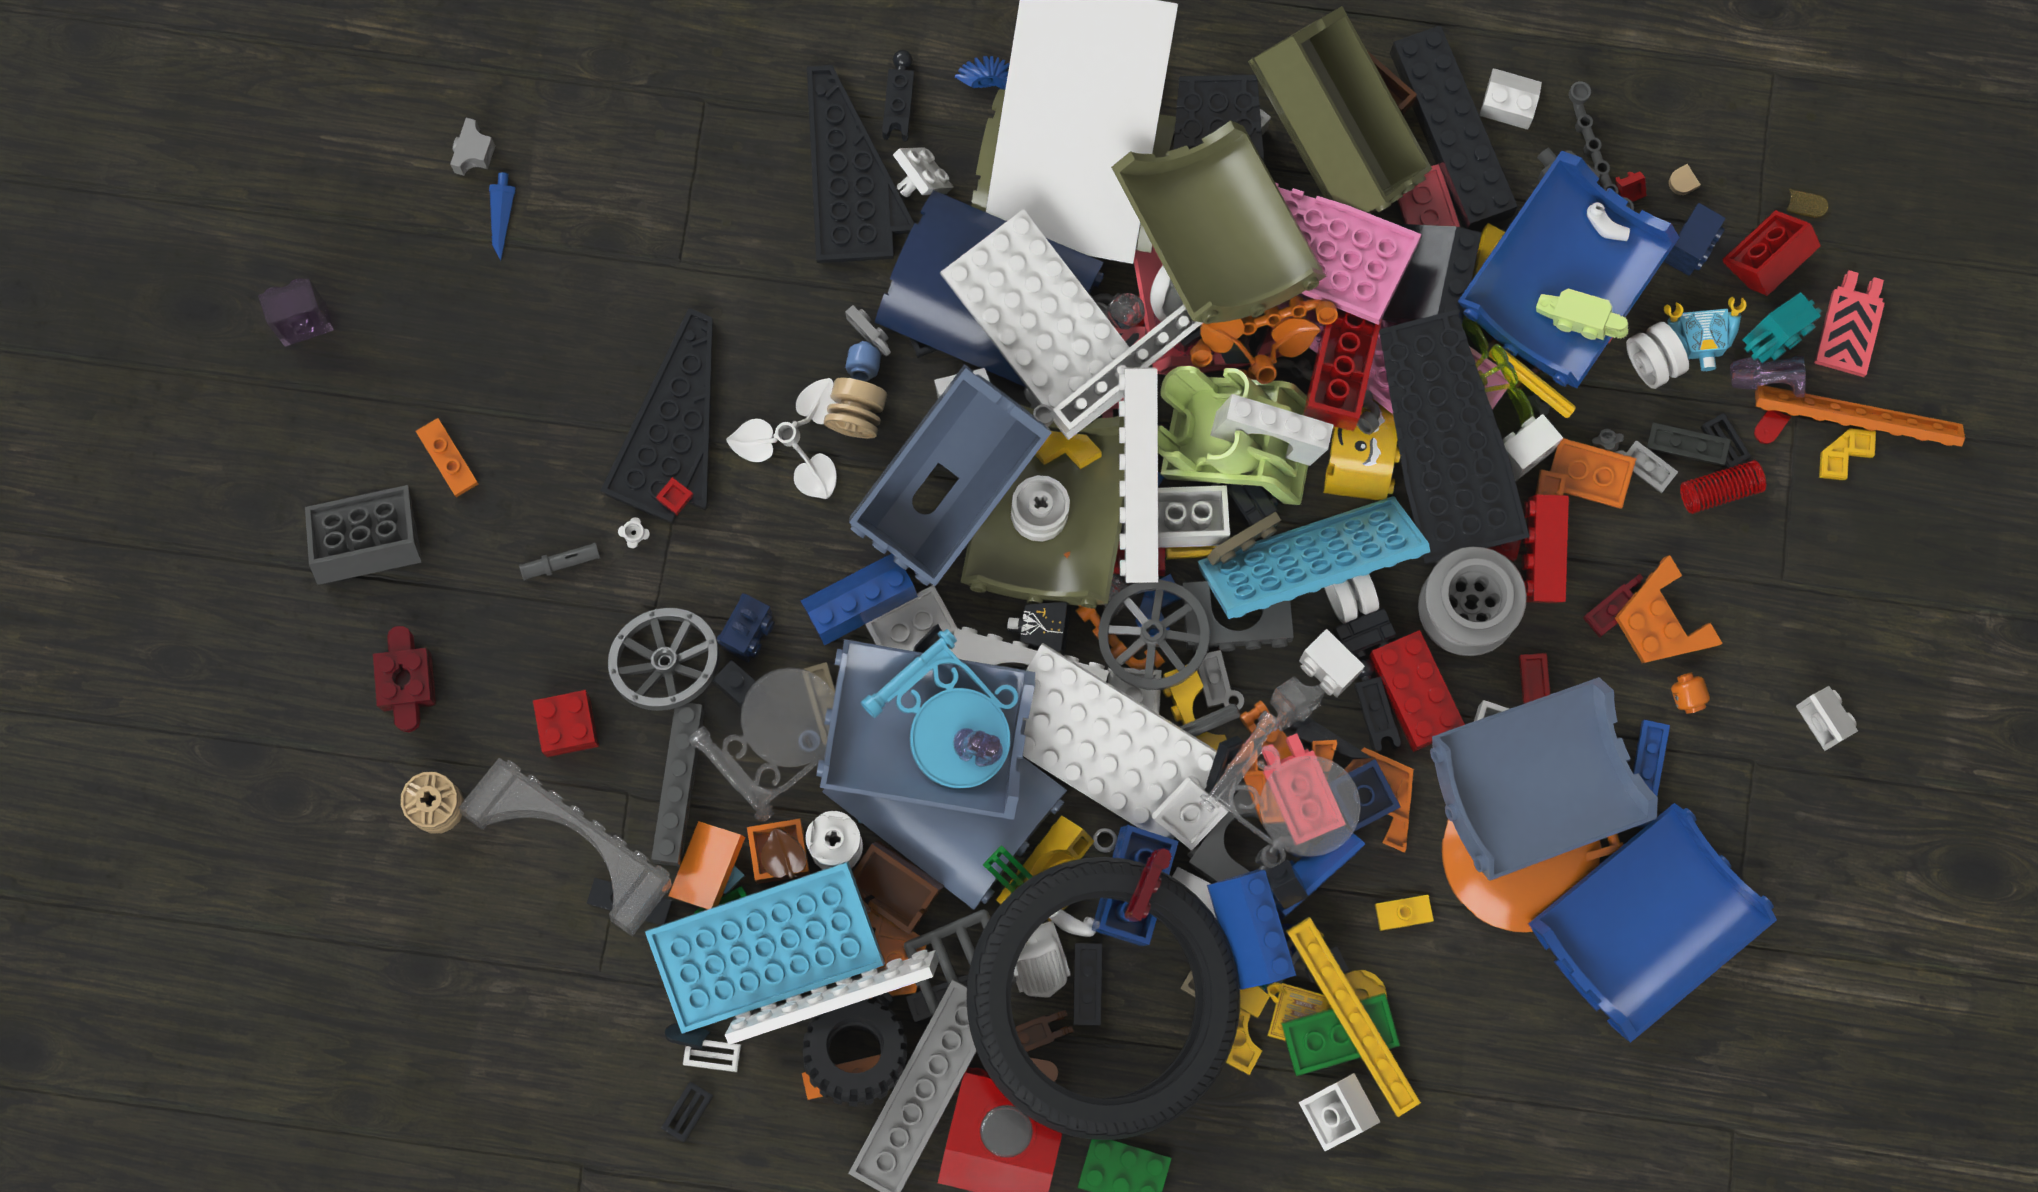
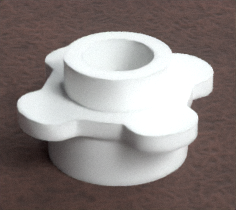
M636 517L632 518L618 530L619 536L625 538L629 548H636L640 541L646 540L650 536L649 530L644 529L640 519Z

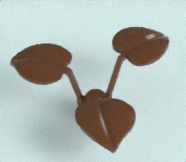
M775 828L762 849L761 862L763 868L771 876L781 878L788 873L789 878L795 880L801 878L793 873L800 872L805 868L806 854L796 839L787 832ZM863 900V903H864L866 912H867V914H869L870 911H871V908H870V906Z

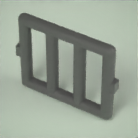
M985 909L906 941L904 943V950L908 959L912 958V955L917 952L916 949L931 943L933 949L936 950L948 985H950L953 979L959 982L941 939L956 933L970 965L975 949L966 928L980 922L983 928H985L991 918L989 912ZM1013 975L1012 985L1016 983L1015 975ZM929 979L915 984L917 987L920 986L930 1013L933 1016L939 1003Z

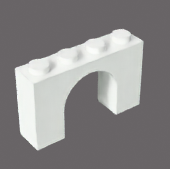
M1232 394L1216 411L1210 436L1233 443L1236 430L1244 431L1246 434L1273 436L1289 443L1285 456L1286 459L1310 466L1328 450L1334 425Z

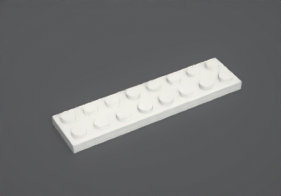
M921 950L914 953L910 959L904 961L901 958L894 959L888 962L886 967L875 968L863 972L859 976L849 977L837 981L835 984L825 985L810 990L811 992L802 995L798 994L786 998L784 1001L775 1002L760 1007V1009L736 1015L730 1023L725 1037L730 1045L932 978L939 962L936 950L931 952Z

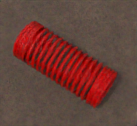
M1753 460L1742 465L1730 467L1729 469L1726 468L1720 472L1717 471L1707 476L1704 475L1694 480L1682 482L1680 492L1687 511L1694 514L1700 512V510L1704 511L1705 508L1717 507L1718 504L1722 505V503H1730L1731 500L1743 499L1744 496H1752L1753 493H1762L1766 490L1767 484L1761 465L1758 461ZM1754 470H1755L1756 475H1757V477H1758L1759 484L1757 483V480H1756V477H1755V474H1754Z

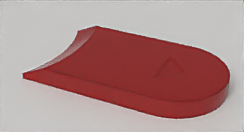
M1776 410L1767 411L1755 427V438L1762 444L1772 443L1792 416L1785 415Z

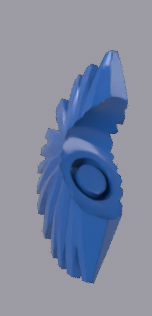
M983 56V64L978 58H974L975 65L968 61L967 65L963 64V68H959L958 72L960 74L955 75V78L972 88L996 86L1006 90L1007 70L1010 64L1004 65L1005 60L999 63V57H997L994 63L993 56H990V60L987 56Z

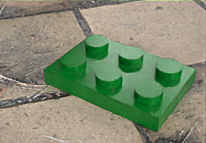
M1091 1139L1077 1188L1089 1192H1162L1172 1158L1113 1140Z

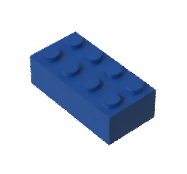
M1127 825L1120 828L1112 857L1146 864L1154 850L1165 848L1172 853V857L1169 861V867L1162 871L1169 875L1179 841ZM1100 898L1092 925L1093 931L1139 946L1150 945L1157 920L1156 917L1148 913L1146 918H1142L1141 921L1132 922L1124 916L1129 903L1116 899Z

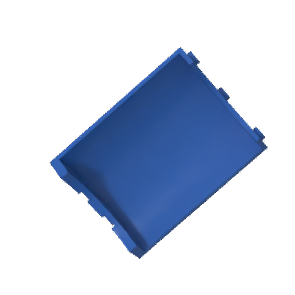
M1561 151L1464 291L1458 303L1464 309L1463 314L1467 318L1481 326L1488 334L1501 343L1503 348L1514 357L1516 355L1529 364L1552 376L1553 380L1561 386L1566 387L1568 384L1578 388L1612 337L1605 335L1604 340L1598 338L1591 340L1578 332L1561 331L1553 325V319L1536 312V306L1541 294L1560 297L1562 291L1572 289L1609 300L1612 306V313L1626 317L1680 237L1671 223L1643 210L1638 214L1627 207L1628 201L1611 188L1605 191L1597 183L1599 178L1581 157ZM1596 202L1603 204L1605 212L1613 222L1630 228L1628 240L1621 241L1602 237L1587 217L1588 207Z
M1675 803L1528 923L1544 949L1550 948L1556 956L1557 960L1554 963L1570 983L1596 1011L1601 1009L1609 1017L1607 1022L1630 1043L1777 921L1772 911L1774 906L1771 901L1765 896L1760 897L1730 869L1731 864L1724 856H1719L1699 830L1695 823L1697 820L1695 815L1688 808L1682 809Z

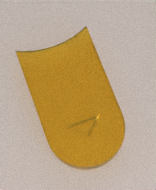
M1790 189L1791 201L1786 211L1815 218L1822 217L1827 212L1828 203L1824 197Z

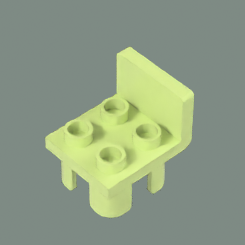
M1179 366L1172 369L1165 376L1161 386V397L1174 408L1170 430L1168 431L1163 426L1158 425V454L1164 457L1161 475L1170 480L1263 486L1283 504L1300 505L1308 465L1285 458L1289 443L1273 436L1246 434L1244 431L1239 430L1235 431L1234 443L1210 435L1216 411L1232 394L1300 415L1304 413L1307 396L1292 383L1272 381L1268 384H1261L1234 368L1224 369L1223 376L1225 378L1207 377L1198 368L1192 366Z

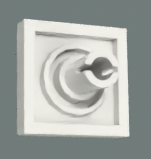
M899 148L893 154L908 175L897 184L898 190L903 188L900 191L903 196L909 197L916 188L922 195H931L933 190L941 194H947L953 188L949 182L948 174L938 167L934 161V155L928 149Z

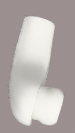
M1596 202L1588 207L1587 217L1602 237L1621 241L1628 240L1630 228L1613 222L1605 212L1603 204Z
M1062 909L1049 917L1060 929L1068 933L1083 937H1091L1096 933L1092 930L1094 922L1092 917H1085L1082 922Z

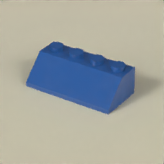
M892 553L801 600L824 645L918 597L906 570L893 561L894 555Z
M1343 826L1321 835L1322 840L1316 846L1311 842L1303 857L1296 864L1293 860L1290 861L1301 878L1308 896L1365 845L1359 837ZM1271 889L1280 921L1304 901L1302 900L1284 909Z
M1254 870L1207 885L1216 919L1227 937L1235 959L1240 990L1270 984L1295 976V969L1266 871Z

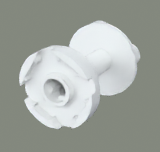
M828 811L821 814L808 826L806 845L815 864L822 870L847 861L852 869L860 860L863 851L862 838L856 823L847 814L838 811ZM838 841L835 846H831L833 842Z

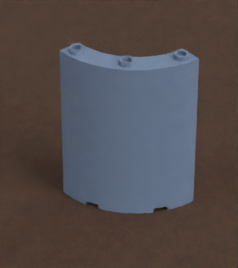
M844 639L843 649H837L835 665L839 666L833 706L832 709L827 708L824 722L825 725H829L824 761L819 760L816 776L821 777L820 788L1014 820L1019 799L1021 775L1019 765L1020 760L1023 758L1026 737L1024 735L1026 720H1023V718L1029 719L1035 689V672L959 659L975 673L993 695L1000 686L1010 685L1016 689L1018 701L1014 707L1008 710L1001 709L1009 725L1010 747L1007 758L1000 770L992 778L978 786L967 789H953L935 783L917 766L910 748V729L916 714L901 712L896 706L897 696L890 702L885 703V706L882 708L883 711L876 718H873L860 703L866 696L876 694L916 657H920L923 653ZM954 664L938 665L940 682L944 684L951 683L953 681L951 669L955 667L958 672V681L954 688L971 689L986 695L961 667ZM932 669L903 694L901 704L908 709L915 706L916 699L910 694L912 689L920 695V708L928 699L945 691V689L939 688L935 684ZM1002 690L998 695H994L1004 705L1011 704L1013 700V695L1008 690Z
M1598 677L1432 736L1433 748H1431L1430 754L1435 763L1439 785L1446 804V816L1453 822L1461 841L1473 859L1475 868L1478 872H1482L1489 881L1657 819L1658 797L1646 785L1639 773L1633 774L1627 763L1631 758L1626 750L1623 739L1617 738L1613 725L1618 722L1615 711L1614 690L1601 678Z
M1023 757L1019 765V772H1021L1019 799L1014 820L826 788L822 792L928 875L943 884L945 888L968 906L975 909L981 902L986 904L995 893L992 887L997 882V879L983 864L1001 845L1013 857L1016 855L1021 857L1030 844L1027 841L1051 812L1055 815L1064 804L1061 798L1067 790ZM1003 854L999 857L1007 866L1011 863ZM996 862L991 865L1002 875L1004 870Z

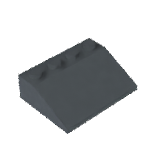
M408 485L305 507L309 566L317 585L421 563L420 543Z

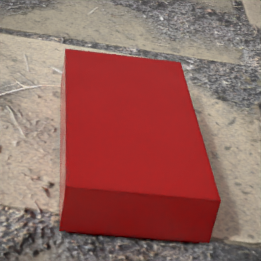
M1547 653L1520 655L1519 665L1523 704L1550 695Z

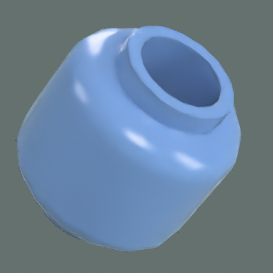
M862 341L854 344L849 348L845 368L853 379L868 381L878 374L881 353L870 342Z

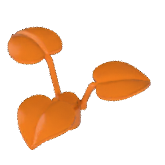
M1292 317L1282 320L1272 330L1271 335L1276 343L1272 345L1271 357L1269 358L1262 354L1252 357L1241 341L1238 340L1244 333V324L1241 319L1210 324L1202 323L1200 328L1202 340L1214 352L1226 353L1235 343L1251 363V367L1247 371L1244 369L1239 370L1250 379L1257 380L1261 384L1271 383L1276 378L1277 372L1273 364L1277 363V348L1283 356L1296 357L1310 347L1316 335L1321 331L1318 325L1304 318Z

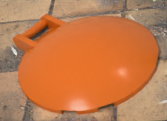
M1448 819L1445 835L1442 839V860L1451 889L1458 900L1475 917L1493 927L1511 932H1533L1528 923L1599 866L1600 857L1613 854L1624 844L1623 842L1620 843L1617 833L1607 837L1610 846L1602 848L1600 840L1489 881L1482 872H1478L1475 868L1473 859L1461 841L1453 822Z

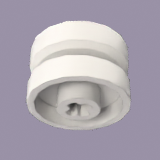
M1658 322L1647 329L1646 334L1640 332L1630 337L1626 342L1628 355L1633 367L1650 388L1656 389L1667 383L1669 376L1676 378L1686 373L1689 369V360L1682 342L1673 329L1665 322Z
M1037 475L1025 479L1017 486L1012 498L1011 520L1014 528L1021 536L1031 541L1043 542L1056 537L1062 532L1068 519L1070 499L1067 490L1059 481L1049 476Z
M1369 574L1348 579L1341 584L1324 587L1336 616L1343 624L1356 619L1358 610L1367 615L1379 609L1377 593Z

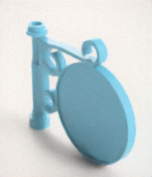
M946 629L944 632L939 631L937 633L940 639L920 657H916L876 694L866 696L860 703L873 718H876L883 711L882 708L885 706V703L890 702L897 696L896 706L901 712L916 714L910 729V748L919 769L929 779L941 786L953 789H967L978 786L992 778L1004 764L1010 747V730L1001 709L1008 710L1014 707L1018 701V693L1010 685H1002L997 688L994 695H998L1002 690H1008L1013 695L1011 704H1002L975 673L950 650L955 647L954 643L957 642V639ZM954 664L961 667L986 695L971 689L954 688L958 681V672L955 667L951 669L953 681L949 684L940 682L938 665ZM932 669L935 684L939 688L945 689V691L928 699L920 708V695L912 689L910 694L915 697L916 704L913 708H905L901 704L903 694Z

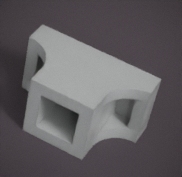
M466 118L460 137H456L454 140V155L450 165L456 174L464 176L473 167L484 169L489 167L495 144L492 137L479 133L480 128L476 120Z

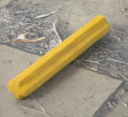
M1495 344L1490 349L1488 356L1562 416L1569 418L1576 407L1499 344Z

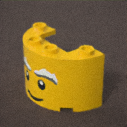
M1372 399L1378 404L1381 412L1378 419L1379 427L1372 434L1363 433L1357 425L1354 431L1333 426L1330 457L1326 468L1323 493L1379 501L1386 499L1388 494H1393L1395 479H1392L1394 462L1399 463L1400 460L1399 447H1396L1397 434L1394 416L1376 400ZM1363 408L1362 411H1361V414H1362L1363 412H1365V411H1368V412H1370V411L1367 410V409H1365V408Z

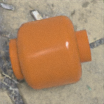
M1692 673L1678 676V682L1671 687L1677 708L1685 710L1686 714L1705 709V704L1710 700V696L1704 679L1700 676L1693 677Z

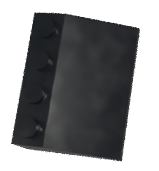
M1400 224L1404 228L1420 233L1421 240L1382 320L1402 324L1457 310L1462 324L1464 309L1458 303V300L1471 283L1481 233L1457 226Z

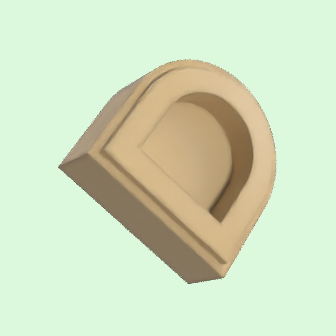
M1688 164L1675 170L1669 178L1670 189L1678 195H1686L1698 189L1701 185Z

